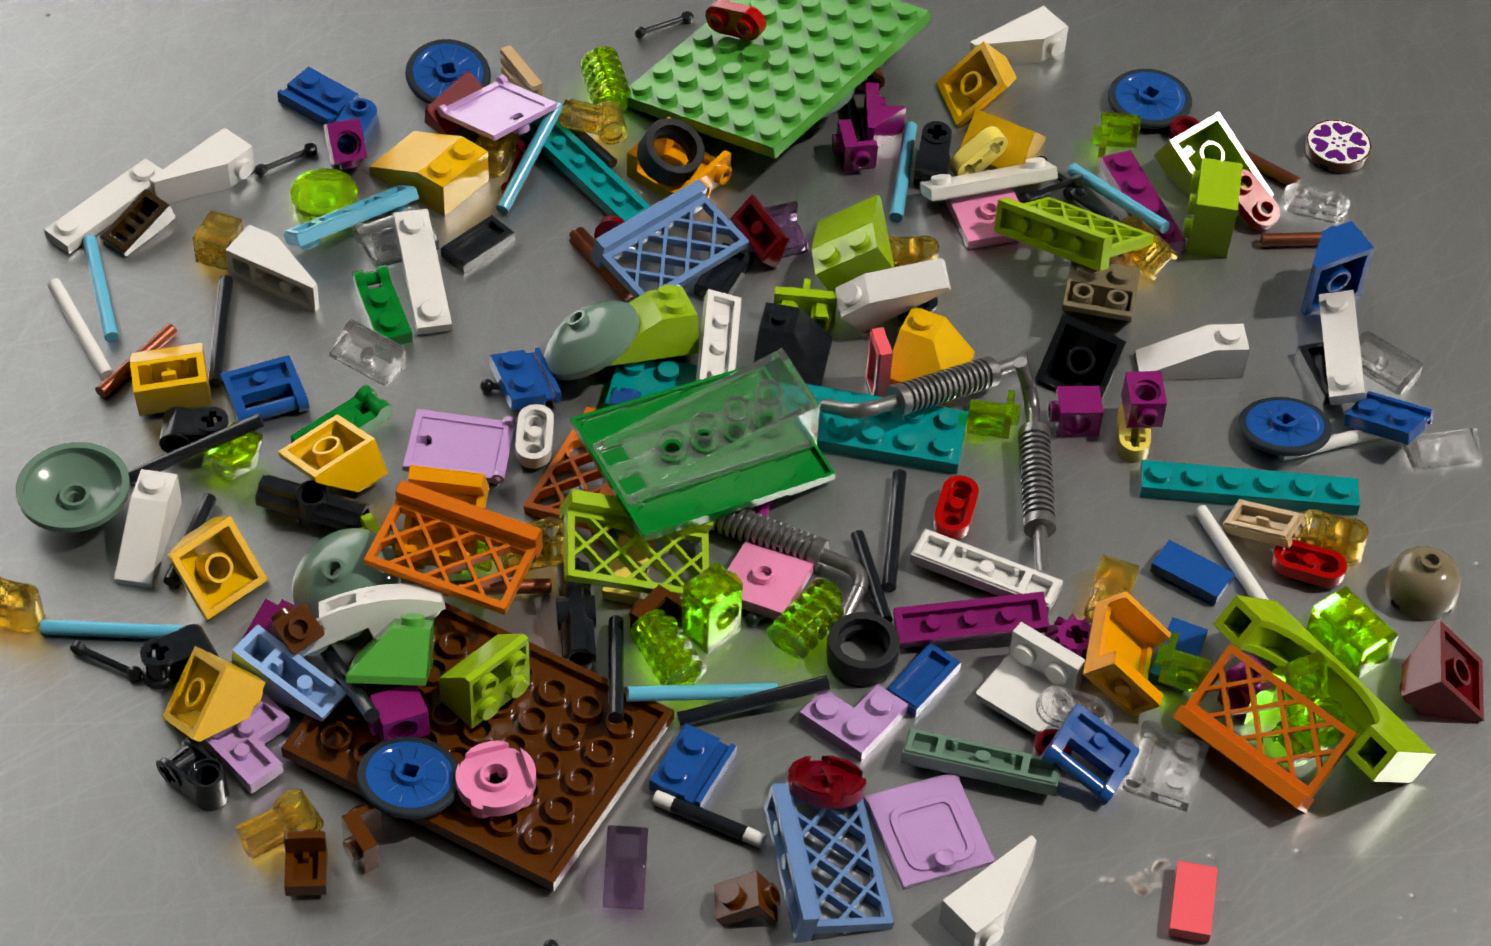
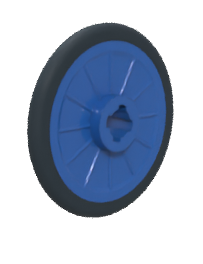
M440 39L422 45L412 53L405 70L409 88L414 95L427 104L433 102L467 71L474 75L482 87L489 85L491 79L489 64L482 53L465 42L453 39Z
M1135 69L1125 72L1111 83L1108 90V102L1115 114L1127 123L1141 128H1168L1175 118L1188 116L1192 107V97L1186 85L1175 76L1160 70Z
M1270 397L1260 399L1244 408L1238 418L1239 432L1250 445L1263 452L1279 456H1302L1313 453L1327 444L1332 434L1331 422L1322 410L1306 401L1295 398Z
M418 737L392 738L375 745L363 756L357 769V784L364 799L378 811L402 819L425 818L443 811L458 796L455 776L458 762L444 747L430 740Z

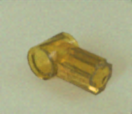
M565 99L559 118L561 127L599 135V139L609 145L618 144L627 137V126L621 106L617 102L607 100L596 105L574 99Z
M1103 554L1094 578V588L1086 603L1083 615L1085 617L1089 616L1091 624L1093 622L1096 602L1122 592H1128L1131 595L1140 566Z
M292 789L282 794L275 801L272 809L235 828L242 848L248 857L254 859L284 844L285 832H296L301 829L321 831L324 821L304 791Z

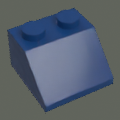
M1352 221L1338 226H1331L1322 231L1300 310L1304 316L1320 310L1319 294L1354 290V297L1361 296L1374 247Z

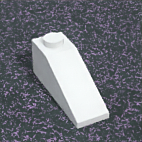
M1042 6L970 41L969 53L984 41L1006 56L1010 65L1041 63L1065 51L1068 26L1045 6Z
M224 127L149 179L151 193L170 204L231 188L254 172L253 146Z
M248 225L225 250L229 275L314 312L319 309L317 283L279 237L269 231Z
M938 258L865 273L836 287L835 290L841 318L864 333L911 310L913 306L917 307L950 291L951 287L945 260Z
M1210 324L1137 349L1134 352L1137 372L1161 371L1163 380L1243 378L1250 348L1244 324Z
M141 469L130 499L114 577L116 584L152 589L182 505L178 474Z
M1032 835L943 899L939 922L963 946H993L1003 935L1005 924L1033 862L1037 840Z

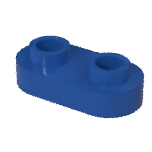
M357 98L345 105L335 122L360 118L365 142L377 123V107L368 99ZM342 135L337 142L339 151L352 152L354 150L352 138Z

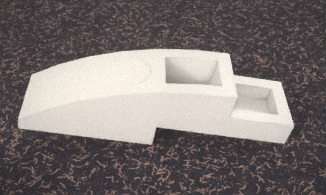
M398 583L359 588L318 602L319 618H316V620L324 630L325 635L298 654L301 657L318 655L326 650L328 645L342 639H354L366 628H369L374 638L395 618L401 619V615L421 614L425 616L424 620H431L438 616L440 611L446 609L444 594L419 584Z

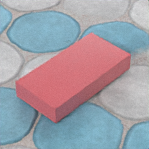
M883 327L871 329L865 374L871 395L885 397L886 389L890 385L893 351Z
M1178 860L1168 936L1209 943L1217 882V867Z

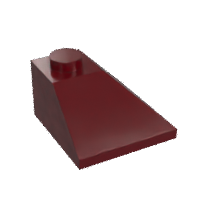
M1441 620L1437 621L1430 627L1401 665L1400 694L1406 703L1411 704L1423 716L1473 723L1484 721L1483 660Z

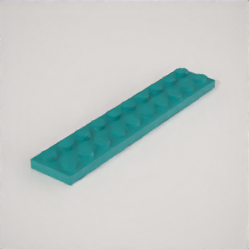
M663 359L616 365L605 401V407L608 406L613 390L620 391L621 388H630L639 391L641 397L694 382L696 381L697 365ZM773 378L821 451L958 473L969 411L932 406L901 417H896L890 411L868 418H843L823 413L820 410L821 401L823 399H831L845 403H861L883 397Z

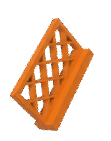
M586 407L582 414L595 411L598 409ZM572 429L523 505L525 514L564 523V520H560V505L565 499L562 492L577 486H581L583 491L614 496L607 482L604 486L589 491L586 483L600 479L603 475L597 468L582 474L580 473L578 467L593 462V459L588 452L572 457L571 452L573 449L584 446L579 441L574 429ZM570 469L573 470L574 477L556 482L557 474ZM555 494L559 499V502L548 506L539 504L541 499ZM575 522L576 527L590 530L592 537L595 535L587 524ZM614 528L607 533L610 535Z
M401 480L395 491L396 500L364 558V564L506 615L533 559L537 560L543 549L541 528ZM403 513L416 518L419 526L398 532L395 523L399 515ZM441 527L451 531L452 539L433 545L428 533ZM423 534L428 547L408 554L403 541ZM474 540L485 542L488 551L468 557L463 544ZM396 543L403 555L390 561L378 557L382 548ZM458 547L463 560L443 566L437 553ZM510 552L523 556L519 565L505 570L498 556ZM432 556L438 568L427 573H421L414 569L412 562ZM493 559L498 572L478 579L473 565ZM467 568L473 580L458 586L450 583L447 575ZM503 581L506 591L500 601L486 596L482 587Z
M1231 643L1186 705L1181 704L1173 715V718L1287 802L1305 813L1314 802L1313 797L1358 736L1356 732ZM1236 656L1245 663L1247 679L1227 683L1225 668L1232 658ZM1252 669L1264 677L1254 678ZM1218 677H1220V684L1213 685ZM1265 682L1275 684L1279 702L1258 705L1255 684ZM1248 686L1251 707L1231 710L1228 689ZM1222 691L1224 711L1208 713L1198 706L1208 692ZM1284 692L1294 699L1285 701ZM1303 704L1308 708L1310 725L1289 728L1286 707ZM1280 708L1283 729L1262 732L1259 711ZM1253 713L1256 734L1244 736L1236 734L1234 732L1232 716ZM1315 714L1326 722L1316 723ZM1225 717L1227 726L1218 721L1216 718ZM1335 727L1345 735L1335 749L1321 751L1317 729ZM1311 731L1314 752L1293 755L1290 734ZM1284 735L1287 757L1271 759L1266 756L1263 738ZM1257 740L1258 749L1247 741ZM1329 756L1323 765L1322 757ZM1316 758L1318 773L1307 786L1297 778L1294 761ZM1288 762L1289 772L1279 764Z

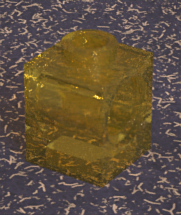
M210 210L192 237L196 262L228 270L225 250L243 231L242 219Z

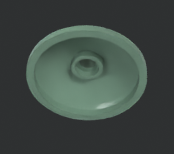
M615 300L590 304L571 313L554 331L545 349L544 358L553 376L561 380L579 379L596 373L611 364L634 341L640 327L639 315L631 304Z
M87 442L64 443L40 452L23 467L16 482V497L24 516L41 528L62 533L89 530L109 521L124 506L130 492L129 473L122 459L113 451L103 446Z
M360 528L343 529L320 539L306 552L294 574L292 596L295 606L305 602L313 616L319 618L318 602L359 588L401 583V578L364 564V558L377 533ZM391 545L382 548L378 555L379 558L388 561L398 558ZM338 568H340V571L336 575H333V573Z

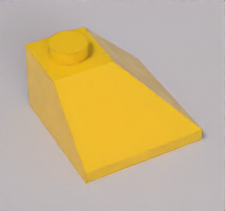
M983 41L936 83L956 126L961 128L973 117L976 109L982 110L1008 88L1017 77L1007 57Z
M913 306L899 330L893 348L890 383L895 385L972 361L975 352L946 317Z
M338 414L278 451L280 458L316 483L360 492L363 489H367L373 486L377 480L388 474L375 438Z
M231 516L210 519L184 536L167 555L205 620H209L268 580Z
M195 646L162 718L191 739L200 742L248 719L253 709L261 701L262 689L266 682L251 672Z

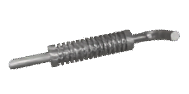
M1028 353L998 362L990 356H985L889 386L886 389L885 397L877 400L845 403L823 399L820 403V410L823 413L849 419L873 417L890 411L896 417H901L997 386L1001 380V375L1016 371L1014 367V360L1016 358L1025 357L1028 361Z
M1018 357L1014 360V367L1020 382L1026 414V423L1018 429L1023 530L1026 536L1033 538L1035 570L1043 571L1050 568L1048 537L1052 536L1056 531L1050 429L1045 423L1040 422L1039 396L1028 361L1025 357Z
M746 508L713 520L712 531L725 534L728 537L732 536L733 539H738L740 542L747 541L813 563V570L819 571L822 565L825 564L845 572L851 577L852 586L838 613V617L841 618L856 612L864 594L867 592L869 584L867 572L861 563L830 551L829 540L820 536L816 537L814 534L809 535L807 531L803 532L802 529H796L794 526L789 527V524H782L781 521H775L773 518L769 519L768 516H762V514L755 513L752 510L749 511Z

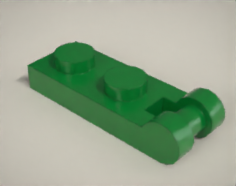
M387 265L376 266L375 270L364 273L363 270L352 272L354 288L378 349L381 350L413 342L411 328L392 284ZM375 284H379L380 286L373 289L368 288V286Z
M364 385L358 389L354 397L290 436L291 443L337 414L368 433L390 418L393 413V406L384 399L379 400L377 392L369 385ZM367 408L370 410L365 414L362 413Z

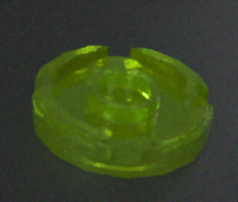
M320 168L310 170L300 175L293 182L290 190L293 210L296 214L298 212L303 215V218L307 221L356 203L359 200L356 182L349 174L338 169Z

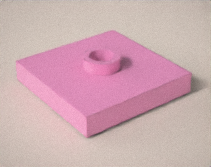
M1013 188L947 199L946 204L967 250L1017 241L994 232L998 199L1008 197L1018 201Z
M745 541L714 589V599L783 622L813 574V563Z

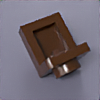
M659 584L646 598L637 600L632 606L629 613L630 636L642 643L664 620L683 630L688 625L689 604L680 594L671 592Z
M305 602L294 609L288 605L271 617L273 623H271L267 630L278 640H282L292 655L298 654L325 635L324 630Z
M369 803L358 805L341 816L344 839L342 844L349 860L352 863L357 861L366 874L380 867L378 844L371 833L383 827L382 812L375 809Z
M311 829L285 832V896L326 895L328 851L325 832Z
M757 870L714 884L715 918L723 927L758 915L769 924L778 922L777 907L781 902L779 891L775 884L770 883Z

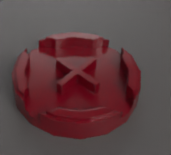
M826 755L822 756L821 761H811L812 756H804L794 761L788 769L787 783L789 791L794 797L806 804L820 808L839 809L857 804L865 795L867 782L866 778L862 777L863 771L846 759Z

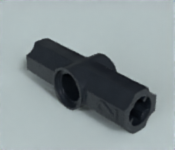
M263 475L258 483L255 495L257 506L298 517L299 523L308 529H318L325 525L340 530L361 528V516L371 513V504L331 493L326 485L316 483L313 480L299 484L275 476Z
M575 558V570L590 572L588 563L581 561L580 558ZM563 561L556 565L558 585L556 612L558 631H561L562 657L587 668L588 665L596 662L594 629H596L595 596L591 595V584L564 580Z

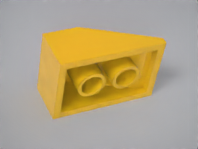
M413 131L371 164L369 172L394 187L398 185L416 187L419 196L417 200L445 217L489 181L488 151L463 136Z

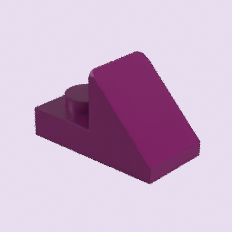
M866 83L864 96L865 141L876 140L879 148L903 131L906 107L886 106L885 97L879 96V83Z

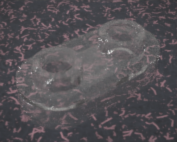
M1300 182L1292 183L1285 188L1282 205L1286 211L1294 215L1328 223H1339L1347 218L1350 201L1346 195L1339 191Z
M1059 685L1050 686L1043 691L1036 701V712L1039 718L1052 727L1060 728L1071 708L1077 703H1080L1090 712L1091 710L1096 712L1099 719L1107 725L1111 726L1113 722L1112 709L1105 700ZM1055 699L1060 700L1064 707L1059 706Z

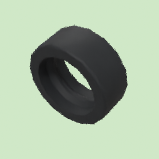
M667 118L660 119L651 124L638 144L637 157L640 167L647 176L656 182L668 186L681 185L691 179L704 160L705 148L701 137L693 127L684 121ZM666 138L678 143L686 152L687 164L675 166L662 160L655 151L653 145L655 139Z
M853 612L845 615L832 625L828 634L826 648L827 664L835 676L849 684L873 686L883 682L895 671L900 649L899 634L893 624L880 615L870 612ZM866 637L880 643L885 649V654L872 661H860L850 658L843 653L840 646L848 639Z

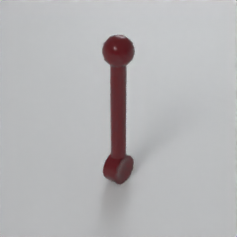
M519 142L515 146L517 153L508 180L501 185L502 194L528 147L524 142Z

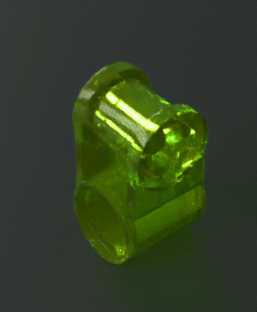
M1322 697L1314 702L1337 720L1344 723L1346 716L1345 708L1338 700ZM1307 707L1287 716L1289 728L1310 725ZM1315 714L1316 723L1326 722ZM1279 721L1272 731L1283 729L1282 721ZM1335 727L1317 729L1321 751L1338 742L1341 732ZM1311 731L1290 734L1293 755L1314 752ZM1284 735L1270 737L1274 743H1280L1286 749ZM1311 759L1294 761L1295 766H1302Z

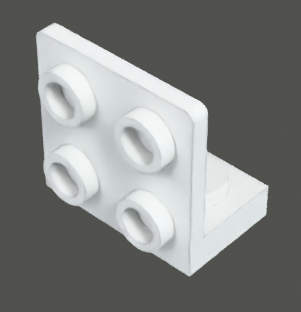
M1020 622L1012 632L1008 656L976 691V699L1037 735L1045 730L1080 688L1086 660Z

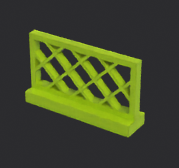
M1005 197L998 199L994 232L1099 272L1109 269L1110 257L1153 245L1154 235L1051 197L1027 203H1021Z
M572 489L560 505V520H564V580L650 594L660 584L667 590L680 594L685 600L706 603L710 599L708 532L713 527V520L660 537L659 539L666 547L656 553L646 541L642 540L641 536L634 529L631 520L615 496ZM575 522L587 524L595 535L585 542L575 531ZM612 528L622 530L631 541L621 548L607 532ZM599 538L614 553L605 561L590 547ZM682 540L698 543V555L693 559L678 545ZM633 545H636L649 559L640 567L626 553ZM669 550L684 565L675 573L661 559ZM581 552L596 567L591 572L575 570V557ZM618 558L632 574L626 578L619 577L608 565ZM654 564L667 580L663 583L652 582L643 571ZM686 570H689L699 581V589L688 588L679 576Z

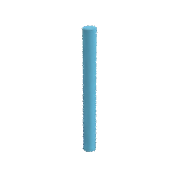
M557 102L558 108L544 115L496 206L499 212L508 214L563 110L561 103Z
M912 121L906 122L904 125L889 216L893 222H900L903 219L917 132V124Z
M1073 163L1069 166L1067 172L1070 176L1083 174L1084 185L1158 232L1164 234L1169 230L1170 222L1078 164Z
M86 235L82 241L104 339L107 342H114L119 338L97 239L94 235Z
M41 619L40 634L155 639L175 632L186 625Z
M778 683L627 686L625 696L627 702L732 699L776 688Z

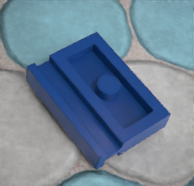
M309 66L292 79L284 91L280 89L277 92L278 102L321 126L337 120L345 105L351 100L359 98L358 93Z
M539 347L534 348L532 353H525L524 350L490 355L489 366L511 411L523 409L532 404L545 405V401L549 400L560 403L561 390Z
M1371 391L1367 392L1366 399L1356 402L1344 413V426L1409 445L1425 430L1426 424L1433 422L1432 409Z
M686 723L650 778L649 789L654 792L657 790L703 808L735 757L736 745L732 743L730 746L721 742V738Z

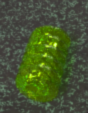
M608 46L594 48L587 52L580 63V71L592 101L593 109L602 117L611 118L619 116L627 110L628 100L631 97V89L628 86V80L625 77L622 63L615 49Z
M815 578L809 584V587H806L800 596L791 603V606H788L782 615L773 622V625L766 629L772 643L794 658L805 659L809 655V650H813L818 645V640H822L827 635V631H830L832 625L844 616L845 611L842 606L843 596L841 591L829 580Z
M655 609L641 616L633 624L630 630V637L644 656L646 663L651 667L653 674L658 678L660 685H694L704 676L707 666L703 661L699 660L700 655L695 649H692V643L688 638H685V632L681 627H678L675 617L665 616L663 610Z

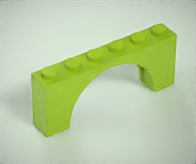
M1236 595L1213 623L1239 650L1258 655L1296 678L1317 695L1338 716L1344 725L1356 732L1358 736L1346 755L1372 781L1412 783L1436 755L1432 749L1277 601Z

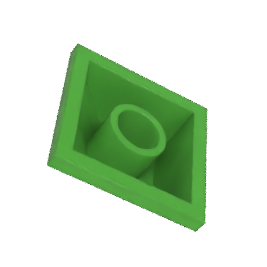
M421 614L401 615V619L395 618L355 655L346 675V683L426 686L433 666L434 620H424L425 616Z

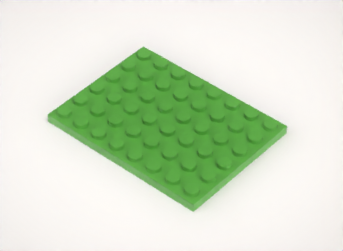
M733 0L732 2L757 8L765 17L766 29L758 38L747 40L720 34L712 30L706 22L620 93L621 104L661 119L670 117L684 121L700 133L775 159L931 22L930 10L898 0Z

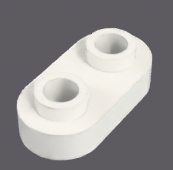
M532 404L524 407L518 414L515 455L517 461L527 468H540L546 465L552 457L554 414L548 407L541 404Z

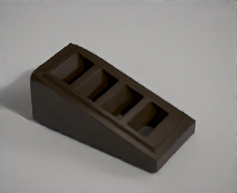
M144 189L99 237L101 241L127 257L169 225L175 218V214L168 203L147 189ZM151 211L153 214L148 216L147 214ZM141 219L144 223L140 225L137 221ZM132 227L136 232L132 234L126 229ZM121 234L128 240L123 244L116 239L118 235Z

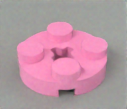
M484 742L472 747L465 754V759L461 762L460 767L458 764L455 776L458 795L461 801L471 808L472 814L478 818L508 815L532 803L536 787V768L531 756L521 748L519 752L514 748H509V743ZM492 773H497L500 778L506 777L505 780L498 784L488 782Z

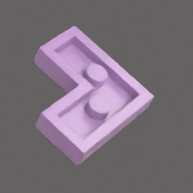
M878 684L855 708L831 692L824 691L818 693L800 711L799 721L861 762L907 714L908 704Z
M265 693L248 719L204 739L203 745L253 794L283 773L282 762L264 744L291 727L290 717Z

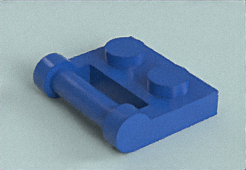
M290 355L220 373L221 382L234 412L236 423L258 413L264 419L297 410L298 413L309 410L307 395ZM291 392L292 396L282 398L279 400L271 401L249 408L245 407V404L253 403L256 401L264 400Z
M1077 703L1071 708L1040 758L1049 765L1053 763L1094 793V799L1104 806L1117 791L1140 749L1080 703ZM1067 745L1108 776L1105 782L1063 751L1064 747Z

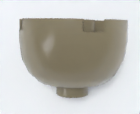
M1416 546L1403 551L1393 560L1384 583V590L1388 601L1391 603V600H1393L1395 604L1400 606L1399 612L1403 615L1420 621H1435L1440 619L1443 613L1449 610L1451 612L1455 608L1461 591L1462 579L1460 570L1451 556L1431 546Z

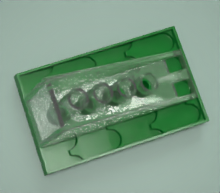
M783 349L746 367L570 418V424L575 430L579 441L585 446L598 471L603 475L643 541L655 540L690 526H699L744 508H753L785 495L797 494L834 480L836 475L817 446L820 404Z

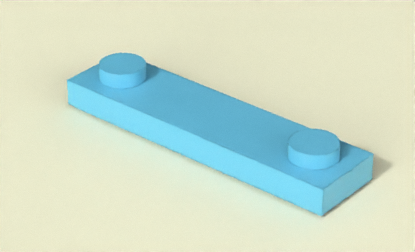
M398 185L288 229L283 233L286 243L299 246L302 250L319 245L321 243L320 239L387 211H390V213L404 211L409 208L408 203L419 199L417 189L413 186Z

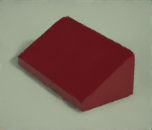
M467 71L426 107L424 123L439 134L456 136L464 127L440 117L437 108L443 104L448 106L483 88L474 75Z
M752 194L733 214L730 220L750 241L749 245L762 262L777 268L787 245L788 237L756 196Z

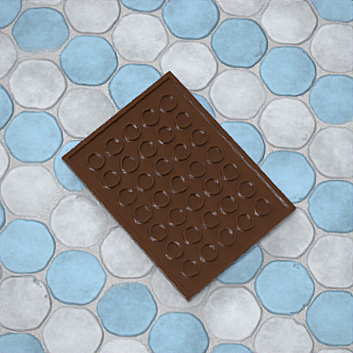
M445 602L446 609L440 611L438 616L431 619L434 620L433 666L426 686H418L428 709L430 735L421 738L444 747L453 755L459 767L465 759V754L472 747L488 741L509 743V748H514L519 752L521 748L533 759L536 768V787L532 803L508 815L478 818L472 814L471 808L466 806L458 795L452 804L443 811L429 817L409 820L554 892L673 722L674 710L656 701L627 702L625 696L626 687H624V719L621 723L613 724L608 720L607 678L529 642L530 685L520 697L512 698L501 706L491 719L483 720L474 728H471L440 701L439 677L497 634L512 633ZM372 634L358 652L373 639ZM354 657L347 664L348 669L350 668ZM359 683L369 698L370 695L402 686ZM347 695L323 721L307 715L283 744L281 751L282 757L362 796L356 777L358 765L363 756L382 741L379 734L372 735L368 722ZM492 773L488 782L498 784L505 780L506 777L500 778L497 773Z

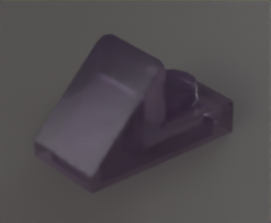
M797 200L765 206L764 208L788 237L782 258L808 253V241L797 221Z
M608 825L603 892L604 908L644 910L649 827Z

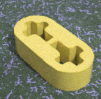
M996 126L987 127L952 156L949 161V168L955 176L981 172L1002 155L1008 146V140Z
M1121 404L1116 421L1118 455L1128 462H1141L1147 458L1149 453L1151 428H1127L1123 404ZM1130 438L1136 439L1137 447L1132 446Z

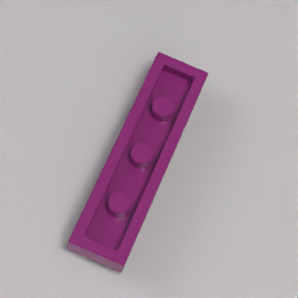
M1132 151L1102 156L1099 167L1111 186L1170 222L1169 230L1162 234L1128 213L1137 229L1154 235L1153 245L1147 246L1153 257L1184 250L1185 237H1182V232Z
M1044 592L897 607L893 609L894 624L899 634L900 648L926 646L929 643L935 645L1012 636L1013 630L1020 622L1040 633H1045L1049 625Z

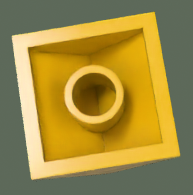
M976 109L960 149L985 128L996 126L1007 138L1008 146L1002 155L986 167L989 170L1025 164L1026 159L1034 158L1044 144L1046 137Z

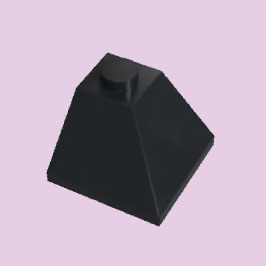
M766 302L759 326L753 364L762 362L772 378L822 386L833 338L801 308Z
M1062 314L1035 379L1054 388H1057V386H1099L1101 399L1103 400L1128 342L1078 318Z

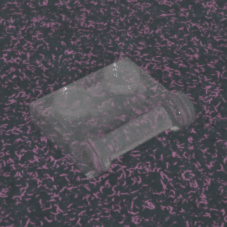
M415 204L406 207V211L420 210V208ZM393 215L366 224L360 222L352 226L357 243L361 244L374 268L384 264L389 266L402 262ZM433 231L436 250H439V240Z
M1146 720L1143 722L1139 732L1141 740L1138 748L1140 752L1122 780L1121 787L1130 794L1187 812L1210 744L1167 730L1161 723L1155 720ZM1155 745L1166 748V752L1155 782L1147 780L1144 775Z

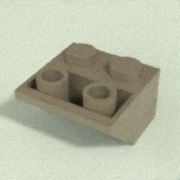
M1071 261L1062 310L1131 322L1141 268L1109 263V269L1099 272Z

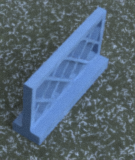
M698 179L596 238L590 260L599 269L605 266L636 299L645 293L638 285L639 280L657 282L658 288L663 286V284L683 287L747 248L750 241L706 196L707 187ZM704 209L712 218V224L694 221L693 215ZM673 226L686 228L687 239L668 236V229ZM692 230L711 233L710 243L691 240ZM716 234L730 236L735 243L730 246L715 244ZM646 242L662 244L661 254L642 251V244ZM666 246L686 248L685 258L666 255ZM690 249L709 252V259L705 261L690 259ZM620 257L636 259L635 269L623 268L615 260ZM641 260L660 263L659 273L641 271ZM665 264L684 267V272L679 277L665 275L664 267Z
M788 783L772 784L764 809L794 941H811L814 933L891 930L894 920L863 798L860 802L853 805L854 814L850 819H847L834 809L810 805L819 811L810 821L797 812L795 804L806 803L792 795L789 791ZM824 816L842 827L834 837L817 826ZM847 831L861 840L863 847L858 853L840 841ZM809 833L827 845L820 854L805 845L804 839ZM832 849L850 860L843 870L825 859ZM855 865L870 874L871 881L866 887L848 875ZM817 866L835 878L828 888L813 879L812 872ZM840 883L858 894V897L851 905L833 893ZM865 899L878 908L880 917H867L856 908ZM825 900L843 912L839 919H822L820 906Z

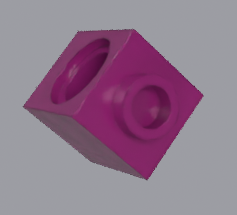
M360 118L323 125L331 165L340 164L341 170L359 167V160L368 158ZM342 135L349 136L354 141V150L350 154H343L338 149L337 142Z
M1161 371L1126 372L1121 398L1127 428L1162 427L1167 399Z
M1057 386L1054 401H1049L1048 419L1049 422H1055L1057 437L1099 436L1104 414L1100 387Z
M1252 654L1249 655V657H1251L1253 660H1255V661L1258 662L1260 665H1262L1263 667H1265V666H1264L1259 660H1257ZM1243 661L1225 672L1227 683L1247 679L1246 667ZM1252 669L1254 678L1264 677ZM1272 682L1255 684L1258 705L1272 703L1276 690L1275 684ZM1248 686L1228 689L1231 710L1251 707ZM1219 690L1217 701L1224 706L1222 691ZM1253 713L1234 715L1243 725L1253 719Z
M402 685L370 695L371 701L380 713L377 721L368 723L373 736L379 734L383 742L397 737L421 738L430 735L428 709L417 685Z

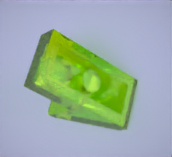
M1320 651L1305 657H1299L1290 663L1272 670L1274 675L1328 712L1327 660ZM1284 692L1285 701L1294 699ZM1303 704L1286 707L1288 717L1294 726L1309 720L1308 708Z

